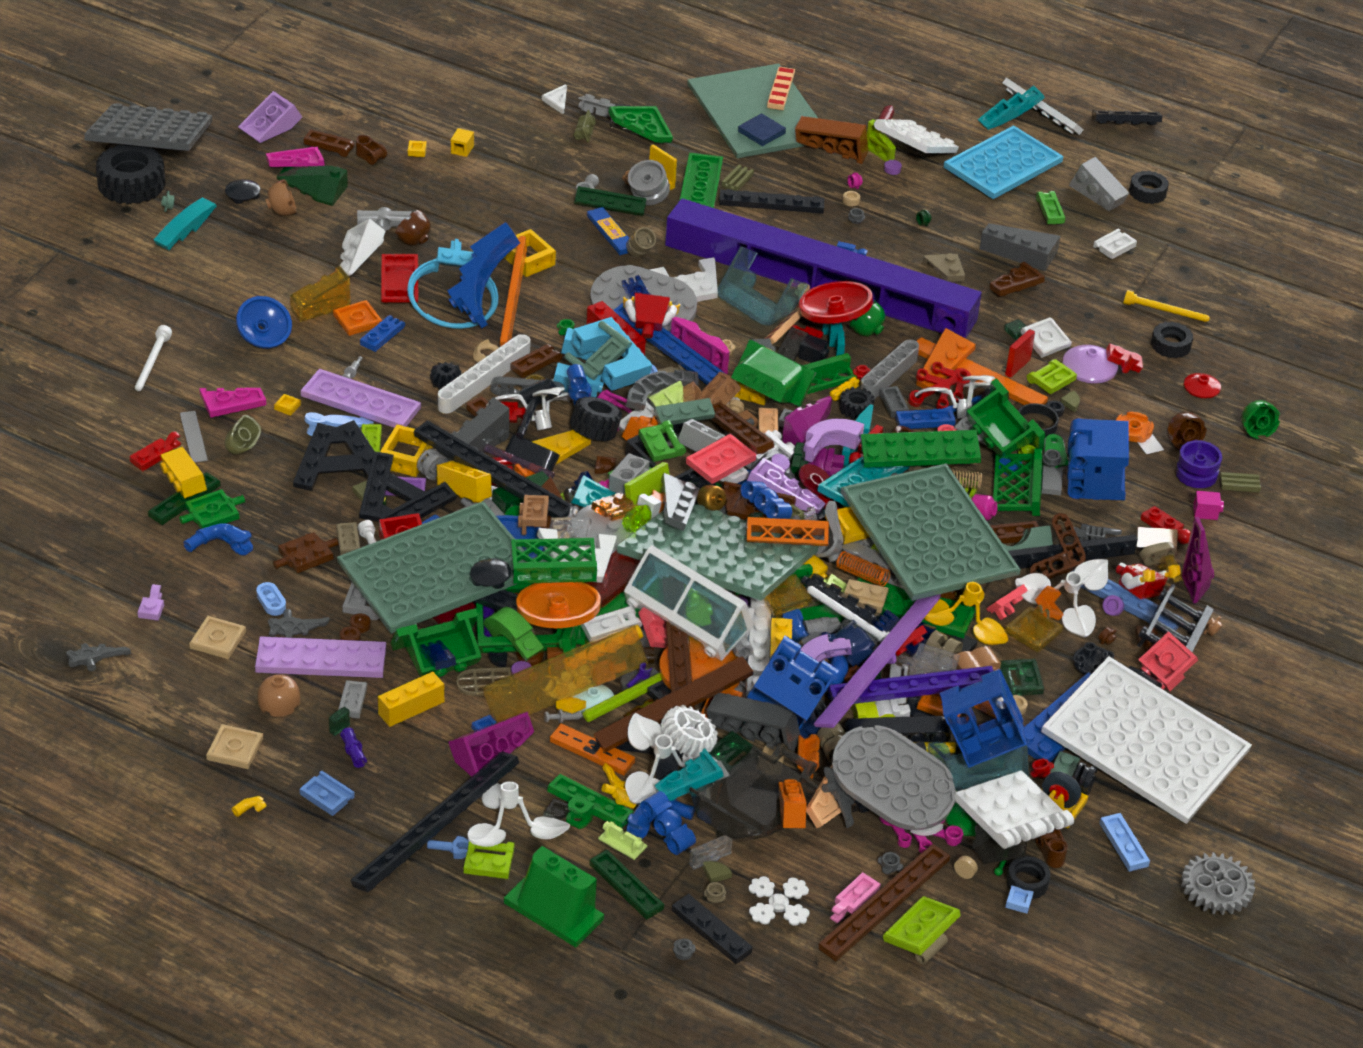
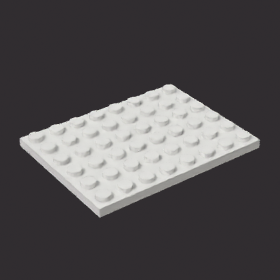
M1109 656L1043 725L1041 730L1042 733L1185 824L1190 821L1249 752L1252 744Z

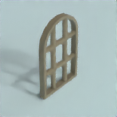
M510 667L468 669L461 672L456 681L458 690L469 696L509 695L513 692ZM491 672L489 676H476V673ZM494 672H508V675L494 676ZM473 673L471 677H463L466 674ZM509 678V683L495 684L497 679ZM459 680H473L474 684L459 685ZM478 680H492V683L490 684L477 685ZM492 687V691H478L480 688ZM498 687H510V690H498V691H496V688H498ZM474 688V691H467L465 689Z

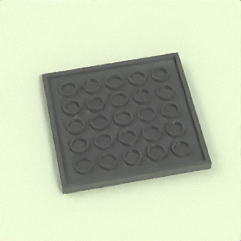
M114 103L86 131L85 141L189 151L212 123V115H208L206 112L190 113L189 110L177 112L170 108L157 110L156 107L140 108L138 105L127 107L120 103Z

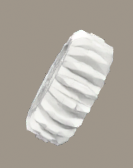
M684 705L681 707L675 706L667 711L662 719L660 731L663 734L669 735L673 741L672 746L676 747L680 754H686L687 757L692 755L696 759L704 748L708 753L711 752L718 739V732L715 730L716 726L711 724V719H707L705 714L699 712V709L693 710L691 706L688 708Z

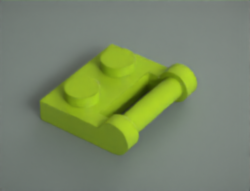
M1056 359L1051 360L1048 365L1038 371L1027 374L1029 383L1037 384L1049 394L1075 381L1077 377L1074 371Z
M469 841L464 863V874L508 879L515 842L483 847ZM476 849H480V850L504 852V853H506V854H505V855H499V854H491V853H483V852H475V851H476Z

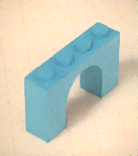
M612 317L600 320L632 342L630 337L625 334ZM600 321L574 329L571 343L580 354L599 349L611 338L609 334L599 328L598 324ZM633 342L631 347L626 349V352L621 355L623 359L604 365L601 379L611 391L634 384L637 380L651 372V362Z
M567 328L561 353L566 354L569 352L575 357L587 360L598 350L580 354L571 343L574 329ZM558 363L553 381L562 383L565 387V392H568L567 369L570 365ZM585 374L587 382L592 388L591 397H596L597 392H602L604 382L600 381L602 380V374L598 375L596 380H592Z

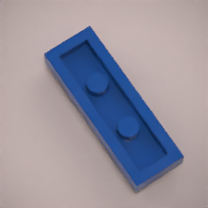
M952 408L896 411L895 415L898 426H906L911 429L934 428L944 424L955 426L956 421Z

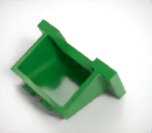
M749 340L731 378L780 403L791 402L801 407L817 372L753 340Z
M997 378L990 383V394L966 411V416L972 425V429L977 430V435L982 436L985 445L989 449H993L1000 457L1029 444L1036 449H1044L1045 432L1033 419L1027 422L1008 400L1009 391Z
M475 608L456 613L453 621L419 630L416 624L396 629L390 643L392 650L406 648L420 677L434 672L438 677H442L453 670L456 672L464 671L468 666L478 663L482 657L472 630L478 618L477 610Z
M543 846L533 854L526 877L504 897V904L575 948L604 920V914L595 909L597 879Z

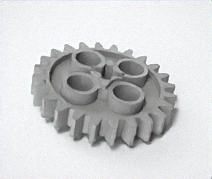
M1212 852L1211 857L1204 853L1202 858L1196 856L1194 861L1189 860V864L1185 865L1182 874L1181 887L1185 888L1184 894H1190L1189 901L1196 900V907L1202 904L1204 906L1203 911L1210 908L1212 909V914H1215L1216 910H1220V913L1224 915L1225 910L1233 914L1234 909L1240 912L1242 906L1245 908L1248 906V902L1252 901L1255 891V880L1251 879L1252 873H1246L1247 866L1240 867L1241 861L1234 863L1232 862V856L1225 859L1224 854L1216 857V854Z

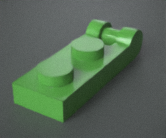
M1049 191L1048 193L1037 192L1036 200L1040 204L1047 224L1065 223V216L1055 191Z

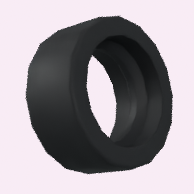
M1031 856L1018 857L1011 862L1007 873V886L1009 890L1011 886H1015L1023 890L1033 891L1032 899L1039 898L1046 893L1050 882V870L1047 864ZM1024 871L1036 874L1041 881L1034 884L1025 883L1019 880L1016 874Z

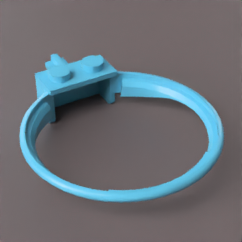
M459 239L451 241L450 249L438 247L436 259L420 265L412 273L407 287L410 302L421 316L437 325L455 329L470 328L479 324L478 322L476 324L473 322L449 323L424 313L415 301L414 285L420 277L431 272H438L439 264L462 267L473 259L471 254L474 252L461 250L462 243L459 242ZM489 277L485 286L491 294V306L484 316L486 320L494 314L499 300L497 287L491 277Z

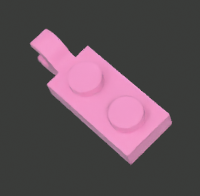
M862 872L836 897V905L832 908L834 914L830 919L838 924L844 918L846 912L853 914L880 890L881 884Z

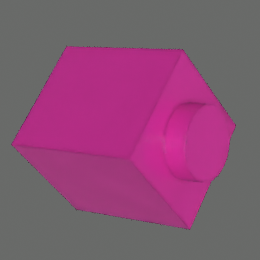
M1196 491L1193 503L1194 517L1218 520L1219 512H1223L1224 501H1221L1220 493Z

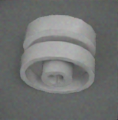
M654 160L641 161L635 164L628 173V182L633 196L647 198L646 205H655L667 197L670 191V184L666 171L659 162Z

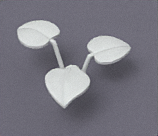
M988 375L963 377V380H970L969 384L963 385V387H969L968 398L958 399L959 403H956L952 390L941 387L922 389L915 394V397L927 391L949 394L953 408H957V418H963L966 415V411L972 407L973 389L977 387L989 388L990 383L995 377Z
M564 387L540 390L532 394L533 397L542 395L543 410L535 411L536 415H533L531 420H535L537 431L552 428L549 413L550 402L553 400L570 402L571 398L568 392L559 395L561 391L565 390ZM506 394L495 397L498 401L502 399H519L525 408L528 406L522 395ZM547 394L559 395L548 401L545 399Z
M1107 559L1083 562L1076 567L1075 571L1067 574L1066 580H1061V583L1054 587L1059 589L1064 586L1067 592L1074 595V608L1066 609L1062 616V624L1069 632L1081 637H1088L1093 632L1096 622L1094 611L1087 605L1078 607L1077 595L1083 584L1091 591L1100 590L1105 587L1108 581ZM1040 573L1028 574L1015 580L1016 588L1023 584L1028 591L1022 597L1032 604H1037L1035 599L1046 586H1051L1050 580Z
M634 713L629 723V742L634 748L641 751L651 746V748H654L656 756L650 775L641 771L634 772L626 780L625 790L629 800L634 804H640L643 800L657 793L654 785L660 780L653 777L659 759H665L672 753L678 765L683 768L685 767V762L689 759L695 760L692 755L687 757L684 754L681 761L676 752V747H672V738L660 731L661 725L637 713Z
M497 782L496 785L492 786L482 795L484 806L492 809L500 808L497 823L495 826L487 823L474 825L468 831V841L483 847L500 844L506 837V832L499 829L504 808L513 809L518 803L528 825L532 827L530 830L531 834L537 838H556L570 828V824L551 817H537L532 822L524 806L523 797L519 796L518 784L515 782L499 784Z

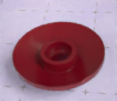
M803 465L799 470V477L803 485L811 492L825 496L818 492V486L830 478V476L816 465Z

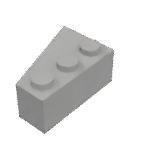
M1096 157L1081 164L1069 184L1070 187L1108 211L1123 204L1129 195V192Z

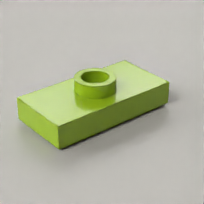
M362 424V433L374 451L380 452L382 425Z

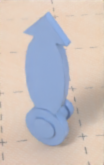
M307 413L304 421L309 424L307 434L311 436L317 423L338 427L354 420L359 428L362 427V424H373V421L361 416L357 418L345 415L323 416L318 413Z

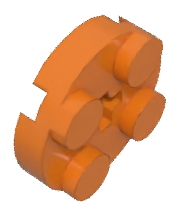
M1127 412V415L1122 416L1121 414L1117 417L1116 421H1129V441L1144 443L1152 436L1154 424L1148 421L1146 415L1139 412Z

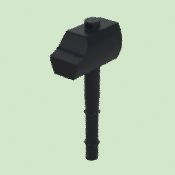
M551 378L540 380L520 391V395H522L528 406L518 427L517 438L522 439L537 405L542 404V395L533 397L532 394L540 390L557 387ZM547 394L545 399L548 401L559 395Z

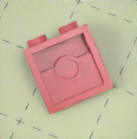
M643 607L638 613L650 647L666 648L668 646L666 620Z
M1168 631L1138 660L1142 665L1140 669L1143 672L1148 673L1150 676L1152 675L1157 681L1162 683L1161 689L1164 690L1166 688L1171 691L1185 678L1183 674L1198 661V658Z

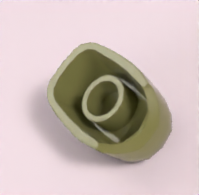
M249 415L242 416L227 433L225 448L233 455H240L248 451L259 439L261 434L260 425Z

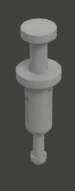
M359 356L357 361H353L351 366L345 368V374L342 376L349 379L354 378L357 374L356 370L360 366L359 362L363 358Z
M558 709L557 714L544 712L545 722H549L550 719H558L559 723H563V720H578L583 717V713L580 711L573 714L563 712L562 709Z

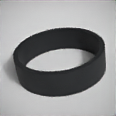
M1032 403L1024 405L1018 410L1022 416L1037 413L1045 415L1053 421L1054 425L1052 427L1042 429L1045 432V438L1050 434L1056 433L1059 417L1049 406Z

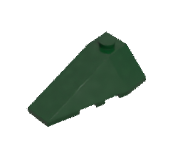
M336 166L284 167L276 176L279 181L285 179L291 188L296 187L300 189V193L311 195L314 201L330 206L336 203L348 187L347 170Z

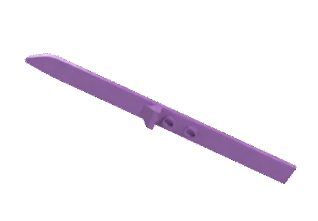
M941 594L916 600L815 721V727L834 728L886 664H895L897 661L896 651L938 602Z

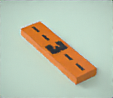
M562 723L550 736L551 743L601 766L607 764L612 767L614 772L623 776L635 763L634 756L616 748L605 753L595 738Z

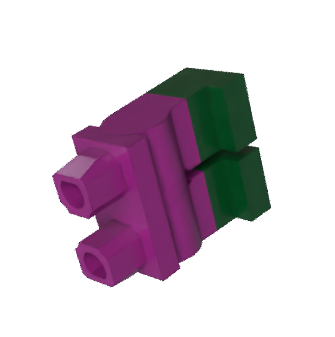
M796 443L791 471L797 481L801 482L799 470L805 464H813L822 468L830 477L843 469L845 456L834 454L835 448H829V450L822 448L813 462L805 460L804 443Z

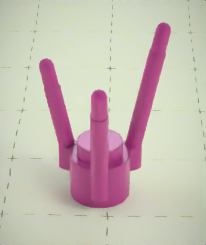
M608 390L602 391L599 394L598 398L609 401L628 413L632 412L628 407L617 401L626 403L625 398Z

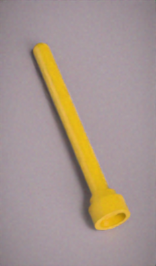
M1129 290L1126 292L1123 303L1129 306L1136 303L1203 322L1210 320L1208 315L1141 298Z

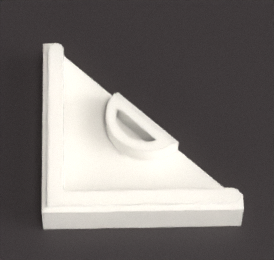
M567 85L542 95V101L561 114H564Z

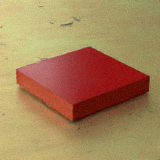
M1029 329L1010 346L1005 372L1006 376L1013 377L1031 360L1036 331Z

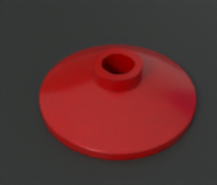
M1194 373L1188 375L1184 380L1185 390L1198 398H1213L1221 390L1220 382L1208 374Z

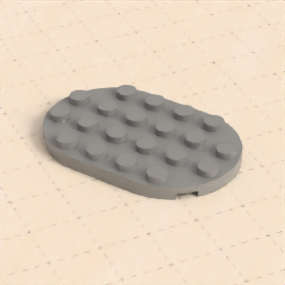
M627 265L609 269L594 281L591 288V303L595 304L603 301L612 310L623 303V297L632 299V296L635 297V293L670 297L673 305H678L679 303V312L675 317L693 321L697 313L696 295L686 283L638 266ZM672 320L668 325L663 326L670 333Z
M878 725L867 728L857 727L843 735L835 747L832 757V771L839 786L849 796L892 825L907 830H925L940 824L950 814L955 802L954 795L956 792L951 772L939 759L897 731Z

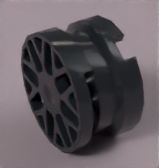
M1080 762L1073 778L1078 782L1081 792L1089 795L1096 778L1094 773H1097L1098 768L1093 766L1090 768L1085 763Z

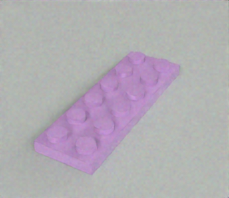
M319 369L301 389L302 397L394 428L396 425L406 427L421 409V402Z
M260 637L255 670L256 673L383 678L386 642Z

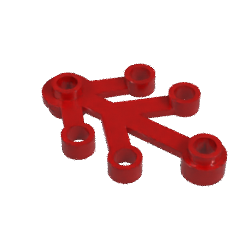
M934 362L931 371L937 375L949 376L950 378L948 379L930 375L923 368L917 371V380L935 384L931 387L948 388L950 390V386L956 384V389L953 393L956 403L959 402L955 396L963 399V385L970 382V380H963V377L960 375L964 377L971 376L970 372L964 368L948 369L943 367L941 362ZM914 390L908 397V403L913 407H919L923 403L924 398L938 391H927L917 396L919 398H916L915 394L920 390ZM941 392L940 399L936 404L937 409L948 407V394Z

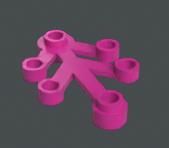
M880 817L883 824L893 828L898 836V845L900 847L907 848L911 845L912 837L910 834L906 833L903 828L892 825ZM949 826L946 830L942 829L933 835L944 838L950 846H957L962 841L963 830L958 826ZM913 833L919 843L920 853L927 849L923 846L929 847L932 845V842L927 840L926 836Z

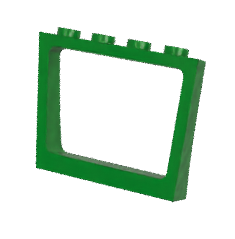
M518 583L504 590L520 593L524 588L534 583ZM476 603L478 613V647L480 653L518 652L511 641L505 636H485L483 605ZM557 628V632L553 635H535L544 647L542 651H547V647H559V637L563 635V628Z

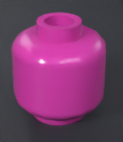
M976 494L972 497V501L986 521L996 515L997 502L994 501L992 496Z

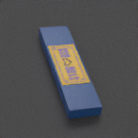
M603 207L587 211V217L619 255L629 253L626 248L629 237Z

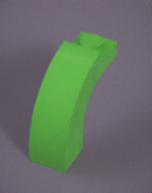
M503 607L484 621L485 627L493 637H500L502 635L507 637L525 661L541 652L544 648L533 634L532 626L522 615L510 607Z

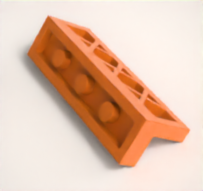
M748 517L746 522L747 542L828 546L829 521ZM751 532L764 533L760 537L751 536ZM771 533H782L784 535L780 538H775ZM791 534H802L804 536L801 539H795ZM812 535L824 536V540H816Z

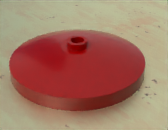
M850 281L830 282L816 286L805 292L799 300L800 313L804 318L812 322L824 324L841 323L856 319L868 312L873 305L871 290L863 284Z

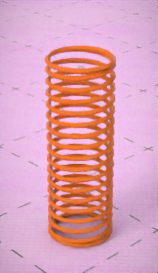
M843 551L838 556L837 568L883 587L890 578V571L888 569H884L846 551ZM844 553H846V554L843 556L842 560H841V567H840V566H839L840 558H841V556H842ZM885 572H886V576H885L884 580L882 581V583L885 581V579H886V577H887V574H888V572H889V576H888L887 581H886L883 585H881L882 583H880V582H881V580L883 579Z

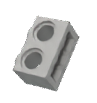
M628 453L609 475V490L626 496L624 484L650 470L649 460Z

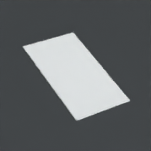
M1153 434L1146 442H1137L1146 454L1164 450Z

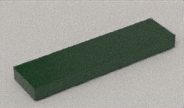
M578 186L574 203L644 216L647 198Z
M205 472L203 476L207 488L206 491L184 498L180 492H176L150 509L148 517L164 525L186 510V501L209 494L220 487V480Z
M605 850L590 859L589 865L646 920L664 910V903L610 851Z

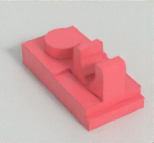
M1023 584L986 609L991 614L995 612L998 618L1003 620L1007 617L1004 610L1008 615L1015 612L1011 602L1015 605L1024 599L1022 595L1028 590Z

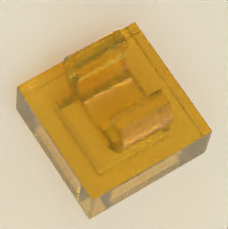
M1170 554L1165 556L1166 563L1158 567L1160 571L1165 570L1168 572V566L1179 564L1174 555ZM1181 573L1173 578L1175 583L1182 581Z

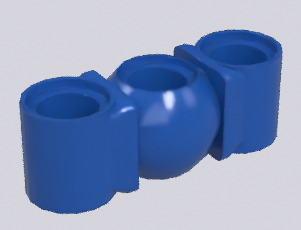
M573 364L567 369L569 381L568 395L573 401L574 407L579 398L591 397L592 388L587 382L584 369L579 364Z
M745 481L741 485L742 496L749 499V502L754 503L757 510L766 514L768 518L790 519L792 515L791 505L784 502L782 498H778L777 493L767 487L764 482Z
M658 791L640 803V808L643 814L649 818L650 822L654 821L656 831L661 836L666 837L663 841L667 844L671 853L678 855L696 843V838L686 824L682 825L679 813L670 809L673 805L669 802L666 794Z

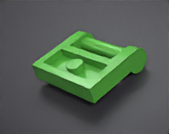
M668 420L660 425L639 429L638 435L653 462L682 456L686 453L685 446L680 443L673 431L671 421ZM663 433L667 434L674 448H669L662 435Z

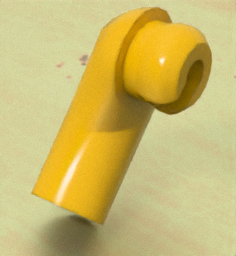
M261 796L246 798L232 807V812L235 816L239 817L253 806L257 812H260L266 807V803Z

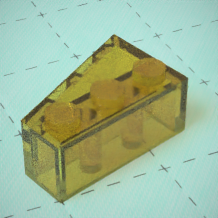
M341 266L335 268L336 271L332 274L320 277L321 280L313 285L308 284L290 295L291 311L300 322L329 314L335 309L351 305L350 277Z

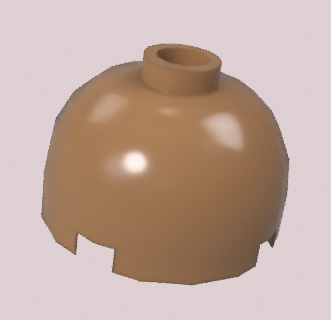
M285 179L274 183L269 188L268 198L266 199L268 208H272L276 214L281 216L297 213L293 195L287 189L288 183Z
M269 676L258 689V706L261 711L270 712V716L283 717L290 715L294 712V708L300 706V689L297 683L289 676Z

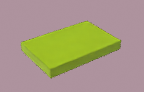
M662 462L624 484L627 509L634 513L637 512L635 510L639 495L646 494L651 496L653 490L662 493L663 483H661L663 473L669 475L668 463Z
M923 896L883 934L884 942L921 955L961 916L960 910Z

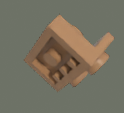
M719 372L701 392L703 399L710 398L712 405L718 402L727 405L741 390V387L730 375Z
M524 495V503H520V515L518 517V527L522 528V535H526L527 526H547L549 496Z

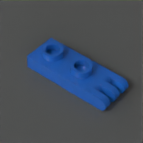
M390 315L387 316L360 339V345L376 352L405 327V322H399V319H393Z

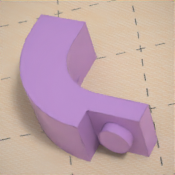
M829 419L813 425L806 433V442L803 449L806 452L805 460L813 462L819 451L829 445H842L855 450L861 442L864 424L848 419Z
M828 634L812 639L801 648V651L818 662L830 657L852 654L850 639L837 638L833 642H829Z

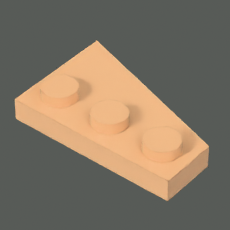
M826 776L806 807V812L816 828L823 826L842 812L838 801L835 800L831 792L824 793L822 791V785L828 783Z

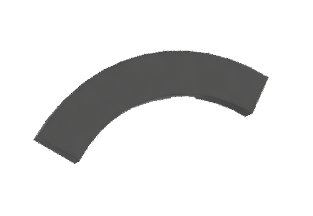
M675 370V372L666 373V371H659L648 374L637 380L634 386L630 388L625 407L644 411L646 401L653 393L665 389L678 381H681L683 386L694 381L698 386V373Z

